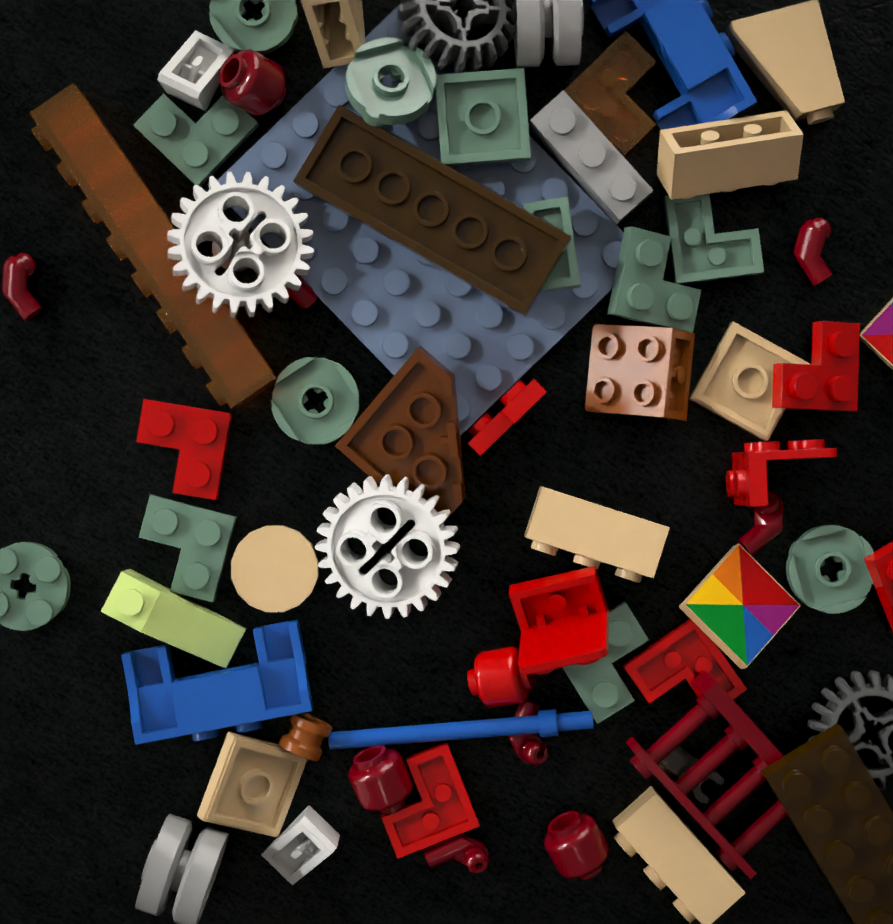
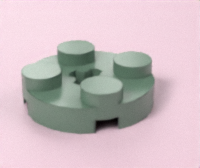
M211 0L209 6L211 25L220 41L234 52L239 53L240 51L251 49L262 55L272 53L289 40L298 22L296 0H250L254 5L260 1L265 5L261 10L263 17L257 21L253 18L248 21L243 18L246 13L243 5L249 0Z
M386 37L369 41L355 52L354 59L348 64L346 71L345 90L351 105L357 112L362 114L367 124L374 127L401 125L409 123L427 113L430 109L435 89L436 72L430 58L426 59L422 56L423 50L416 47V50H411L408 46L402 45L403 40ZM390 74L393 80L400 79L402 82L398 84L397 88H387L382 85L383 76Z
M306 357L291 363L278 376L272 392V412L278 426L289 437L305 444H328L338 440L354 424L360 411L359 390L354 378L341 364L326 358ZM311 389L317 394L325 391L328 396L323 402L326 409L321 413H318L316 409L307 411L304 407V404L309 400L306 393Z
M839 525L814 527L803 533L789 548V556L786 562L787 580L795 596L808 607L830 614L847 612L859 606L867 598L865 596L870 591L871 586L874 585L864 558L874 553V551L862 536L848 528ZM830 556L833 562H841L843 570L836 572L837 580L830 581L827 575H821L820 567L825 565V559Z
M19 542L0 549L1 625L13 630H33L51 622L64 610L70 596V576L67 569L64 568L62 561L57 557L58 555L49 547L35 542ZM23 574L30 575V583L36 584V591L27 593L26 598L20 597L19 590L14 588V582L21 580Z

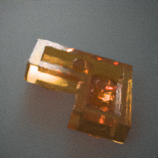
M626 30L564 90L623 157L656 125L626 94L656 64L655 59Z

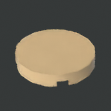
M285 525L264 526L250 532L237 545L231 560V579L237 593L250 606L264 612H285L299 606L313 592L319 577L318 558L312 543L301 532Z

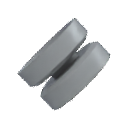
M514 0L512 9L517 11V21L514 24L516 33L513 39L517 68L540 66L544 59L545 38H549L550 54L556 66L580 64L584 30L583 0Z
M169 814L146 860L135 909L158 916L165 910L174 891L177 892L172 910L174 922L178 924H198L214 884L229 833L207 826L200 832L193 850L190 851L188 847L193 832L191 820Z

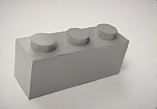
M564 90L530 120L529 132L616 225L652 193L653 189Z

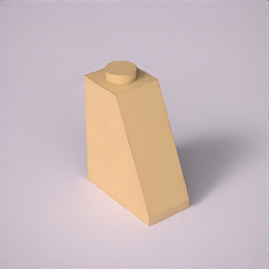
M301 0L323 68L350 64L354 59L355 52L366 43L362 0Z
M811 0L731 21L725 30V34L731 41L735 51L784 111H788L794 121L807 118L808 125L830 120L834 118L833 111H836L845 103L818 0Z

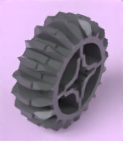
M400 0L401 5L397 12V19L403 22L400 28L401 36L412 37L408 44L409 48L416 50V47L424 51L422 55L424 58H431L437 61L438 72L443 71L446 65L451 66L454 73H462L465 67L469 72H478L481 66L488 69L494 65L497 58L502 57L509 48L508 43L512 41L516 33L514 24L517 21V11L511 9L514 0ZM479 30L488 31V34L480 39L466 40L468 34H477Z
M870 670L866 681H864L860 672L853 671L850 677L851 686L843 678L838 677L835 679V685L839 692L835 694L827 688L821 691L823 697L829 701L825 707L819 703H813L812 709L822 716L820 720H808V727L822 733L837 723L840 714L845 709L849 716V724L844 731L856 751L868 748L870 753L875 755L878 762L864 765L878 789L884 790L886 787L885 776H888L893 781V750L891 751L888 745V737L893 731V708L888 711L881 709L877 712L869 713L867 708L861 705L858 698L873 695L882 696L893 705V676L888 674L881 681L879 672ZM862 717L875 725L871 728L872 739L875 744L863 736L866 731ZM817 735L810 737L808 741L816 737Z

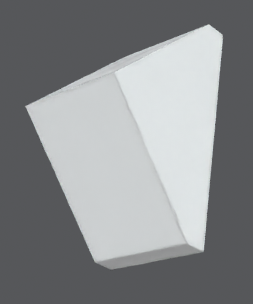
M195 30L160 71L157 80L166 93L206 112L220 84V69L226 59L234 54V51L223 43Z
M308 805L261 855L290 884L294 885L335 851L340 834Z

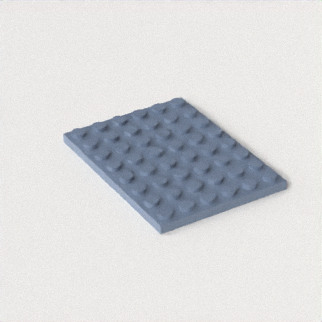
M401 4L365 37L366 43L375 39L390 37L403 40L402 45L408 46L412 37L401 36L400 28L403 22L397 19V12ZM430 58L436 75L454 73L449 65H446L443 71L438 72L436 66L438 62ZM348 65L336 66L217 181L220 185H224L227 172H232L236 183H242L246 172H250L252 184L257 186L265 176L269 177L267 189L271 192L281 185L285 186L282 197L284 202L297 197L298 204L293 213L308 214L307 222L300 229L313 230L312 240L303 243V245L314 249L312 258L300 259L310 266L308 275L300 276L312 287L318 298L393 375L399 371L420 346L455 375L461 436L612 290L624 232L530 135L531 159L529 161L450 167L524 209L523 203L568 196L581 287L539 294L526 317L498 301H493L491 297L296 186L293 182L338 105L362 117V114L357 112L351 105L346 94L345 78ZM465 68L462 73L468 72ZM389 74L383 76L382 85L387 88H397L398 84L402 81L400 79L393 80ZM434 89L431 106L427 113L406 124L383 125L380 128L441 162L436 91ZM231 207L243 220L247 218V214L242 208ZM259 214L250 227L253 230L256 229L265 220V215ZM268 232L260 237L273 249L279 248L284 244L282 238L276 233Z

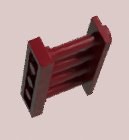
M704 670L691 682L701 693L695 699L698 704L646 751L633 737L629 738L626 743L635 753L629 761L647 780L655 775L720 846L714 853L732 873L737 868H740L751 880L757 873L744 859V856L788 817L780 801L778 800L732 843L715 826L766 780L761 770L784 756L717 681ZM721 715L730 725L724 730L727 735L674 782L658 764L708 718L712 717L715 719ZM749 746L758 756L752 761L755 766L702 813L687 795L738 748L743 751Z

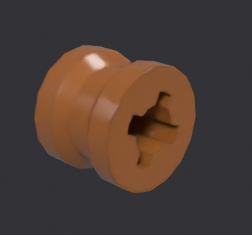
M306 713L291 715L289 718L291 727L288 733L282 735L279 745L302 758L319 761L322 755L320 747L322 741L330 736L333 727L323 720Z

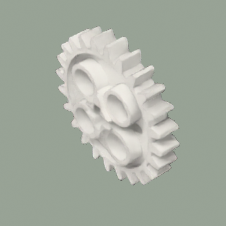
M227 172L224 185H220L211 176L209 177V191L206 192L198 185L193 186L195 202L187 198H181L180 207L186 215L173 213L171 216V223L179 229L169 230L167 240L178 245L168 249V259L181 260L173 267V275L188 276L183 282L182 290L186 292L197 288L199 290L196 297L198 305L208 297L213 299V313H217L223 304L229 305L230 316L235 318L239 306H245L249 317H254L256 304L259 303L268 313L272 312L273 297L284 304L288 302L289 295L285 287L295 291L300 289L302 283L295 274L308 275L310 266L300 260L312 258L314 253L313 248L303 245V243L312 240L313 230L300 229L307 222L308 214L293 213L298 204L297 197L286 202L282 200L285 186L281 185L273 192L268 190L269 177L267 176L260 181L258 186L252 184L250 172H246L242 183H236L232 172ZM236 206L246 212L247 218L240 222H233L228 220L223 212L229 207ZM259 214H264L265 220L250 235L248 248L241 247L224 274L218 276L215 271L231 255L233 241L239 243L250 229L255 218ZM268 232L276 233L282 238L284 244L276 249L268 248L261 242L260 237ZM206 240L213 241L220 246L221 252L216 256L206 257L197 250V245ZM240 267H249L256 272L258 279L253 283L245 284L239 282L233 272Z
M386 474L381 480L380 487H378L373 477L369 476L364 480V491L355 482L347 488L349 497L339 493L333 499L337 508L328 507L324 511V517L331 523H322L317 528L318 533L327 537V539L321 540L315 545L316 550L327 553V556L318 563V567L332 569V573L325 580L326 584L338 581L342 586L338 590L336 597L341 598L350 593L353 596L350 607L352 609H355L361 602L367 603V616H371L377 607H382L385 619H389L395 607H398L401 615L407 617L411 612V603L419 611H423L427 606L426 596L436 601L441 595L437 585L448 587L452 578L445 571H454L458 566V562L448 556L457 553L460 549V544L448 541V538L452 537L458 528L452 525L444 526L443 523L451 513L450 510L437 512L434 509L440 498L438 495L431 497L427 501L422 498L425 489L424 484L418 486L414 492L408 490V477H404L397 487H394L390 474ZM385 507L393 511L397 520L396 524L387 525L383 523L378 517V508ZM408 520H413L415 526L400 539L396 546L389 550L368 573H362L360 568L379 548L387 543ZM348 538L360 539L366 547V554L354 553L348 545ZM418 539L424 542L428 548V555L419 556L414 554L409 547V540ZM388 569L394 572L397 576L398 584L388 585L384 583L380 578L379 570Z

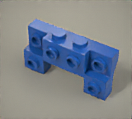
M587 0L608 40L640 23L681 95L679 98L659 108L652 115L660 130L733 119L757 103L756 98L732 58L735 56V51L731 41L725 33L721 32L718 34L710 20L713 17V13L707 0Z
M299 619L255 627L253 629L259 663L175 678L169 644L122 654L135 745L192 734L193 741H200L219 736L218 729L231 726L236 727L237 733L262 728V720L312 711L314 706L306 670L307 661Z

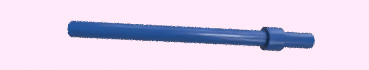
M556 709L539 710L538 715L337 731L331 732L328 742L330 750L533 733H540V737L559 736V731L594 729L592 711L557 713Z

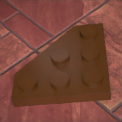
M420 346L335 447L368 476H372L379 485L386 474H390L394 487H397L404 477H408V490L412 492L418 486L424 484L425 489L422 498L427 501L431 497L438 495L440 498L434 509L437 512L449 509L451 512L450 516L466 498L455 375L426 349Z

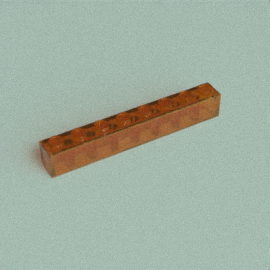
M72 83L31 111L30 115L37 124V126L31 129L33 134L46 151H49L51 148L56 151L62 160L61 163L56 165L57 169L71 188L78 184L87 197V199L81 202L83 207L96 224L103 220L112 235L106 238L107 242L121 261L128 257L137 272L131 275L133 280L146 297L153 293L162 308L156 311L157 315L171 334L178 330L186 341L187 345L181 348L183 353L196 370L203 366L212 379L206 386L218 404L223 406L228 403L232 409H237L273 385L278 377L237 317L233 318L230 316L229 306L223 304L217 313H213V299L208 297L198 305L196 303L199 291L197 288L186 292L182 290L183 282L188 276L173 275V267L181 260L168 259V249L178 244L168 241L167 233L169 230L176 228L83 92Z

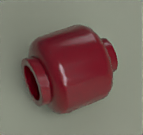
M248 49L240 51L238 54H232L226 59L220 69L219 82L224 99L254 116L267 114L273 108L278 107L285 98L286 77L282 66L254 50Z
M384 745L371 746L358 753L353 759L354 764L349 770L348 778L362 807L372 812L381 811L382 814H391L401 809L405 804L404 799L408 797L413 787V780L402 756L397 750L385 748Z
M568 811L560 814L550 822L548 832L544 838V846L558 872L564 877L572 879L580 878L586 880L596 876L602 870V864L609 855V845L595 819L588 814Z

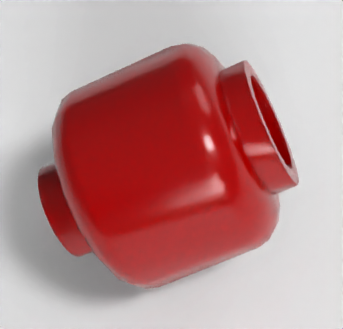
M509 646L480 652L475 658L474 668L468 670L467 680L473 696L479 695L485 706L496 708L524 702L528 698L530 690L535 688V673L521 674L518 666L519 649Z

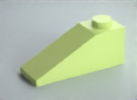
M132 569L120 573L101 610L102 613L141 633L224 668H227L247 629L179 593L171 592L169 588Z

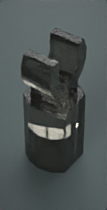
M678 746L658 765L668 776L676 781L698 760ZM715 770L703 780L712 779L721 786L725 782ZM701 782L692 790V793L701 803L709 804L710 798L701 792Z

